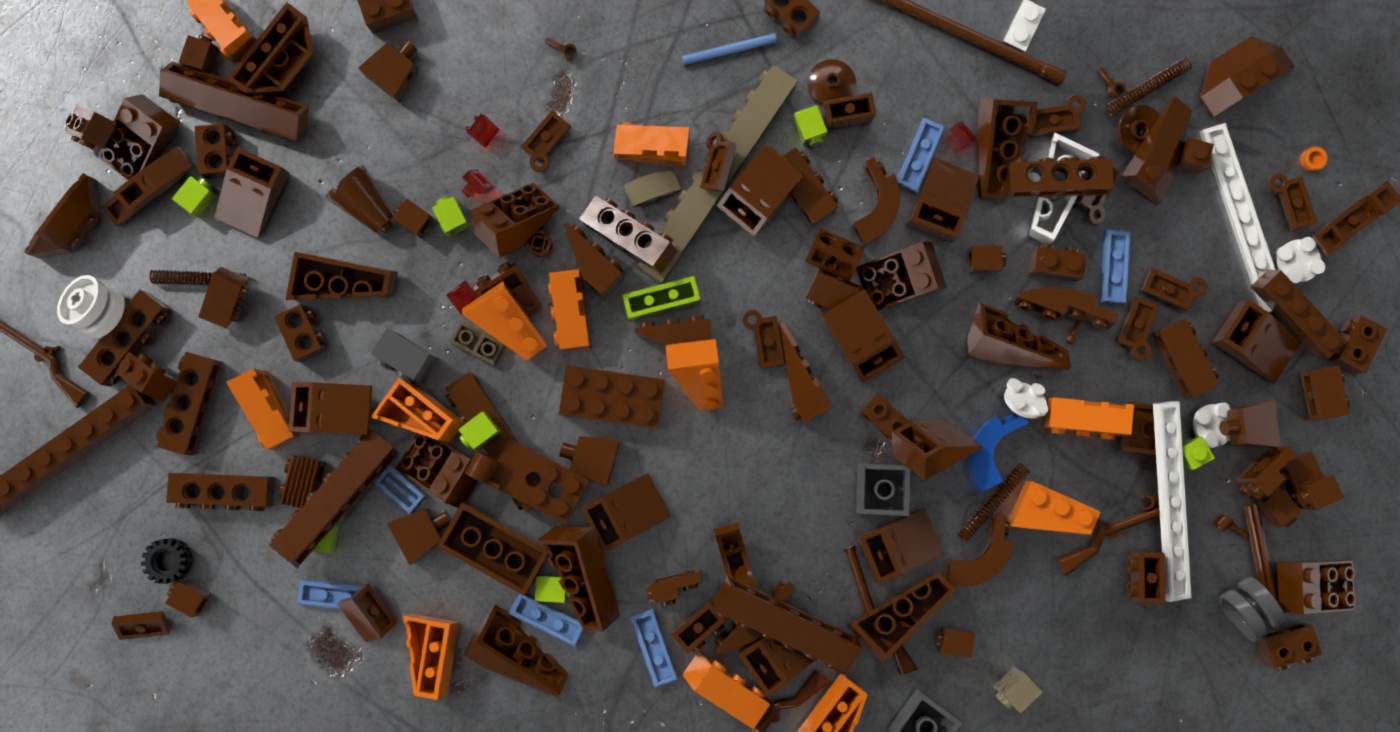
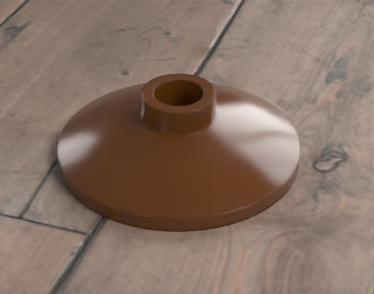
M828 59L818 63L811 70L808 77V90L812 98L821 105L827 100L852 96L856 88V78L852 69L846 63L836 59ZM830 77L836 78L837 83L830 84L828 82V79Z
M1137 105L1129 108L1122 115L1118 126V134L1122 145L1128 151L1134 154L1137 152L1160 116L1158 112L1150 106ZM1135 127L1138 128V133H1137V134H1136V132H1135Z

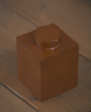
M188 35L179 63L211 74L219 49L212 44L213 40L206 36L198 35L196 38Z
M1189 138L1183 142L1176 168L1198 174L1209 167L1214 144Z
M407 198L395 207L394 216L392 217L420 239L435 220L430 214Z
M975 245L968 249V273H999L1006 266V253L1002 252V245Z
M1281 488L1278 493L1271 497L1264 496L1261 500L1255 502L1273 526L1288 527L1297 521L1296 516L1302 512L1284 488Z
M187 579L173 583L168 590L167 595L169 597L166 604L192 618L202 613L212 593Z
M941 626V631L936 633L935 647H938V652L944 655L972 659L975 633L968 630Z

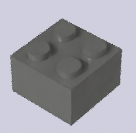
M388 328L371 353L377 357L376 363L392 371L397 369V376L412 383L416 381L424 383L438 360V357Z
M857 464L856 513L909 516L911 469L906 465Z
M916 689L888 730L890 732H957L962 722L926 694Z

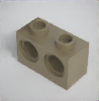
M1013 667L993 686L998 692L995 697L1010 711L1015 709L1020 714L1043 693L1024 672L1016 667Z

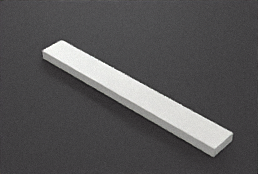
M1226 123L1200 131L1202 141L1214 144L1210 164L1246 270L1253 285L1267 270L1276 269ZM1254 291L1258 305L1269 313L1273 312Z
M1180 401L1153 404L1162 553H1165V600L1169 602L1192 598Z

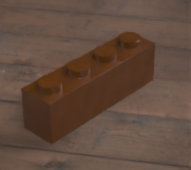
M1267 270L1250 286L1314 356L1329 359L1347 342L1282 270Z

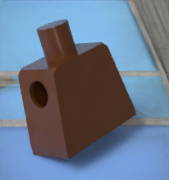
M408 40L404 42L399 50L386 43L361 64L358 69L365 77L399 103L418 71L415 64L410 61L418 49Z
M1275 400L1257 401L1227 411L1228 420L1220 422L1219 430L1224 436L1229 435L1232 445L1256 448L1281 447Z
M579 436L577 446L563 442L559 456L572 460L570 470L601 485L608 486L620 441Z
M424 509L390 521L387 525L408 564L411 565L418 562L438 545L444 535L441 529L450 524L451 518L446 511L433 516L430 509Z

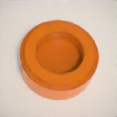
M1311 147L1305 150L1300 157L1302 167L1308 172H1317L1323 169L1328 162L1327 153L1320 147Z

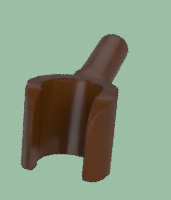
M549 37L545 39V43L561 51L566 60H572L573 58L566 54V49H572L577 52L574 44L563 45Z
M1103 67L1098 70V73L1109 86L1108 95L1110 97H1119L1115 92V87L1121 93L1126 92L1124 83H1115Z
M1143 494L1139 497V500L1149 498L1150 500L1148 506L1141 507L1145 510L1153 508L1154 504L1159 501V495L1149 496Z
M1219 515L1213 521V524L1222 532L1230 528L1243 538H1247L1249 535L1236 526L1232 518Z

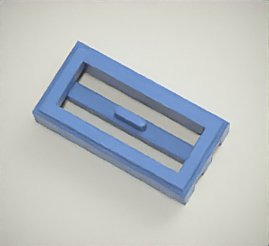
M391 464L373 482L374 485L408 514H413L415 509L427 497L422 490ZM391 472L419 497L417 499L393 480L388 473ZM385 479L412 502L411 507L386 487L382 480Z

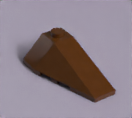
M1176 96L1170 98L1121 176L1155 204H1160L1172 185L1192 109Z
M980 97L977 120L980 198H1005L1008 191L1007 169L1009 163L1023 156L1025 142L1035 127L1038 102Z
M979 303L967 337L969 355L990 363L1069 370L1071 368L1067 349L1043 335L1035 336L1027 330L1028 326L1023 323L1017 325L1008 320L1009 315L1002 310Z
M783 321L779 324V332L790 397L793 407L790 409L797 421L801 419L802 423H805L833 407L818 379L812 378L810 375L812 374L810 365L803 356H800L799 346Z
M494 605L472 636L463 655L483 668L558 697L561 694L568 674L548 653L542 652L535 644L537 640L532 635L528 636L519 626L521 623L516 617Z

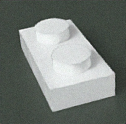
M1023 0L1002 43L1025 53L1046 9L1029 0Z

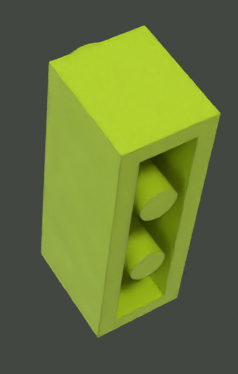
M694 276L622 295L629 321L701 303Z

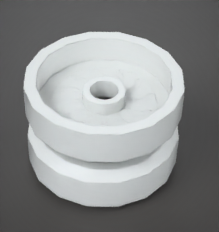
M84 275L73 280L65 288L59 299L57 316L62 323L78 329V331L92 338H101L109 334L117 326L123 315L125 300L122 293L105 285L102 281L90 275Z

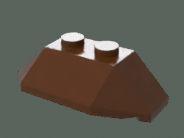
M286 2L226 79L246 94L285 92L314 55L307 17Z
M1251 36L1209 63L1199 98L1213 118L1295 66L1281 46Z
M85 173L81 174L78 181L67 190L29 242V246L24 251L27 255L44 258L73 253L74 250L83 244L84 237L89 230H92L98 224V218L102 214L98 182L95 178Z

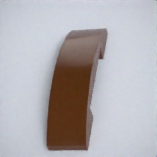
M1386 181L1328 222L1312 237L1326 256H1329L1379 216L1384 215L1400 203V196L1392 185Z

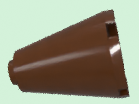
M363 165L358 166L339 182L340 184L337 186V189L332 188L326 195V198L331 203L375 233L379 230L384 233L393 225L391 221L393 215Z

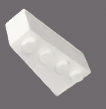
M1054 133L1047 158H1053L1054 161H1064L1068 157L1090 160L1091 157L1099 156V153ZM1081 171L1079 175L1082 179L1086 180L1089 173ZM1055 172L1053 174L1055 179L1059 181L1066 179L1062 172ZM1077 196L1038 197L1028 236L1044 244H1052Z

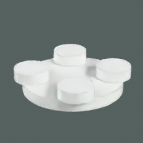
M1311 237L1293 240L1284 244L1276 252L1278 270H1282L1294 284L1308 281L1325 270V264L1321 260L1318 249L1315 247V240Z
M1015 378L1009 379L1004 399L1007 406L1013 412L1025 418H1038L1046 415L1048 412V406L1043 396L1045 388L1042 385L1034 383L1031 386Z
M1227 403L1204 405L1195 413L1193 420L1194 433L1196 437L1203 436L1209 448L1219 447L1230 441V436L1222 435L1219 430L1220 422L1228 420L1227 411L1230 410V407Z

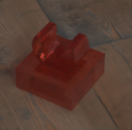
M480 114L473 118L475 122L471 127H466V133L479 145L486 148L500 129L489 118Z
M963 121L956 123L950 128L951 134L945 138L946 142L952 138L957 139L958 145L953 149L954 152L972 145L977 140L976 136Z
M478 169L468 170L462 177L468 183L462 189L467 198L470 196L475 197L477 194H488L494 188L492 183Z
M466 280L446 295L461 315H463L462 308L478 298Z

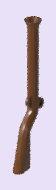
M0 320V332L34 353L36 361L42 362L45 360L48 364L50 378L74 406L79 408L89 392L60 374L55 354L61 346H45L43 348Z
M1159 506L1112 524L1108 521L1097 519L1100 529L1095 533L1091 545L1058 558V563L1064 576H1068L1097 554L1105 537L1110 536L1115 539L1119 536L1120 531L1160 516Z
M852 545L842 550L847 555L865 613H868L875 608L855 551L856 545ZM901 645L893 653L899 674L904 675L918 670V667L904 646Z
M814 670L794 698L779 699L773 703L766 697L770 706L752 732H765L771 722L776 723L780 720L778 713L781 709L799 707L828 685L830 681Z

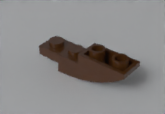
M176 147L113 192L114 196L101 209L116 227L122 226L155 196H161L195 165L180 147Z
M1031 289L1020 292L1014 300V304L1019 305L1020 309L1027 312L1035 311L1041 313L1045 319L1060 321L1067 313L1074 320L1091 322L1094 327L1102 330L1110 329L1115 325L1119 316L1117 313L1096 306L1098 296L1072 289Z
M788 580L784 583L779 581L771 591L774 594L772 597L784 602L796 587ZM732 620L731 624L733 627L728 633L723 631L715 640L717 644L715 651L718 654L736 650L757 640L762 635L754 629L747 630L740 626L737 621Z

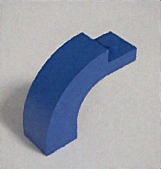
M1012 413L1002 419L1004 423L1001 424L998 417H993L976 431L972 439L982 445V449L967 457L968 474L976 492H983L1003 482L994 462L995 447L1002 437L1028 424L1027 418Z

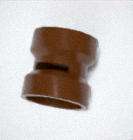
M540 230L526 242L528 250L537 258H545L553 250L551 238L546 232Z

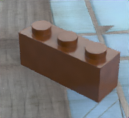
M795 147L783 157L805 175L792 191L790 197L813 228L836 212L838 199L831 190L827 192L822 185L824 180L819 172L812 171L808 165L810 160L803 151L799 152Z
M1186 318L1178 320L1152 333L1185 399H1189L1220 385L1217 380L1219 376L1216 369L1210 366L1206 358L1207 352L1204 346L1199 344L1195 337L1196 331L1194 326L1187 322Z

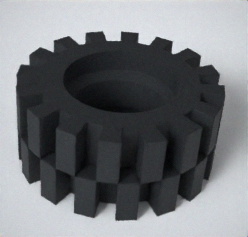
M175 538L159 539L152 542V545L145 548L147 553L142 554V558H145V561L141 562V566L146 567V569L142 570L143 573L149 574L147 578L155 580L154 583L168 584L183 579L185 577L184 574L190 571L188 565H192L193 561L189 560V556H192L191 552H187L189 547L182 545L183 541L175 540ZM165 551L171 552L175 557V565L169 571L163 570L158 562L160 555Z

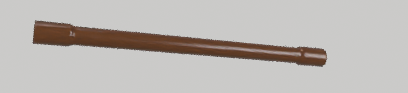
M877 0L1028 68L1059 85L1062 84L1066 77L1067 71L1042 62L910 0Z

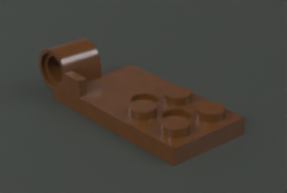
M501 434L490 456L476 451L465 471V474L516 498L565 525L569 522L590 481ZM531 472H537L541 477L539 485L535 487L530 486L527 482V477ZM557 483L562 486L563 493L559 498H553L550 495L549 488L552 484Z

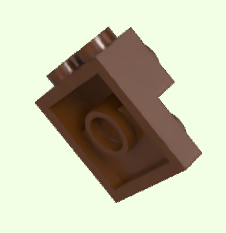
M507 261L496 268L498 271L491 277L485 274L475 281L477 285L473 288L478 297L503 281L527 315L542 307V304L516 262L510 264Z
M1125 402V405H1134L1132 434L1122 436L1120 451L1156 456L1153 404Z
M1289 446L1269 447L1235 481L1241 487L1239 491L1248 499L1255 497L1261 500L1264 496L1271 497L1282 488L1280 484L1286 479L1280 472L1291 465V459L1296 453Z
M700 569L652 580L647 589L649 603H660L661 607L675 604L676 599L680 597L679 587H683V591L698 588V583L702 582Z

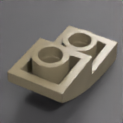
M673 168L646 175L624 185L632 208L654 203L657 198L677 194L681 190Z
M461 320L449 340L450 343L494 365L504 346L497 339Z

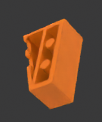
M629 122L617 125L613 152L614 158L687 167L690 129L689 127L655 125L638 126L635 123Z
M579 269L549 273L550 283H548L550 298L553 299L554 306L551 307L552 321L556 322L557 331H554L555 346H559L561 351L591 348L584 281Z
M252 368L226 382L246 414L248 421L255 429L257 439L263 448L275 450L300 437L299 433L288 432L290 414L268 371Z
M398 377L371 416V418L452 443L459 433L458 429L465 424L464 421L419 385L407 382Z
M414 613L403 615V622L406 623L408 637L406 644L409 647L411 659L409 666L413 695L433 700L447 697L460 622Z
M698 651L682 676L696 693L754 729L770 706V703L765 699L763 690L755 685L751 688L746 684L747 681L737 673H730L727 671L728 668L721 662L713 661L704 653Z
M841 672L797 732H853L855 725L858 724L868 694Z

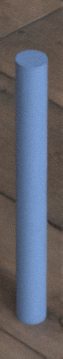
M773 33L682 56L683 65L777 43V37Z

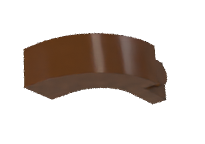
M874 157L865 161L863 168L876 190L877 204L872 213L854 222L852 225L863 247L878 240L888 230L896 218L900 205V189L895 174L885 178L886 170L880 161L877 162Z
M992 514L989 542L981 555L971 560L947 558L945 579L951 585H979L992 579L1004 568L1011 556L1014 542L1004 540V536H1008L1009 521H1006V516Z
M738 522L714 529L727 576L757 589Z

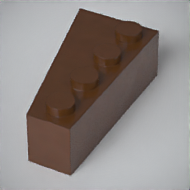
M937 572L846 626L880 662H884L956 589Z

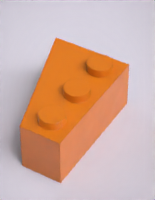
M224 0L186 1L192 9L189 12L198 23L202 22L206 27L204 31L213 41L219 43L221 52L229 60L233 57L239 63L257 39Z
M503 281L462 308L463 316L525 360L530 359L547 347L545 339Z
M716 339L665 345L668 370L697 409L700 411L723 408Z
M1054 397L1047 398L1046 400L1048 412L1045 415L1044 428H1050L1051 433L1066 435L1067 430L1076 431V436L1091 437V433L1100 434V439L1115 440L1116 436L1132 434L1133 404L1115 405L1109 404V402L1097 403Z
M1025 481L1008 521L1011 527L1091 535L1100 511L1038 483Z

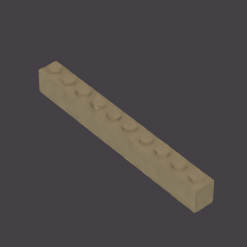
M775 65L769 71L767 69L763 71L758 80L760 85L756 91L751 89L745 99V102H747L743 110L738 109L731 120L734 122L729 130L725 128L721 133L724 141H731L737 145L724 192L706 191L700 188L706 165L702 170L698 168L691 178L693 184L689 190L684 189L678 197L677 201L680 203L675 210L671 208L665 216L664 221L666 224L662 230L657 229L655 231L658 235L663 232L673 239L672 244L678 251L662 274L636 260L639 262L637 267L640 271L658 283L664 284L796 88L798 80ZM709 151V153L707 154V156L705 157V160H704L705 162L708 161V157H709L710 151Z

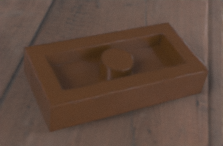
M163 611L113 616L111 623L119 640L169 635L171 629Z

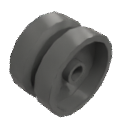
M1247 576L1237 584V591L1229 589L1219 596L1220 605L1228 618L1245 637L1253 642H1257L1267 634L1266 627L1275 629L1286 620L1284 612L1275 598L1253 577Z

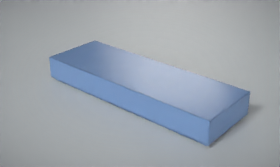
M923 117L898 175L899 187L915 194L919 192L946 126Z
M1108 229L1104 231L1100 303L1127 304L1131 231Z
M300 579L297 604L340 609L337 604L341 600L350 598L362 586Z
M519 593L509 612L510 615L576 647L584 631L577 618L543 601H535V597L529 594L523 596Z
M654 608L630 616L654 687L657 688L678 680L679 678Z

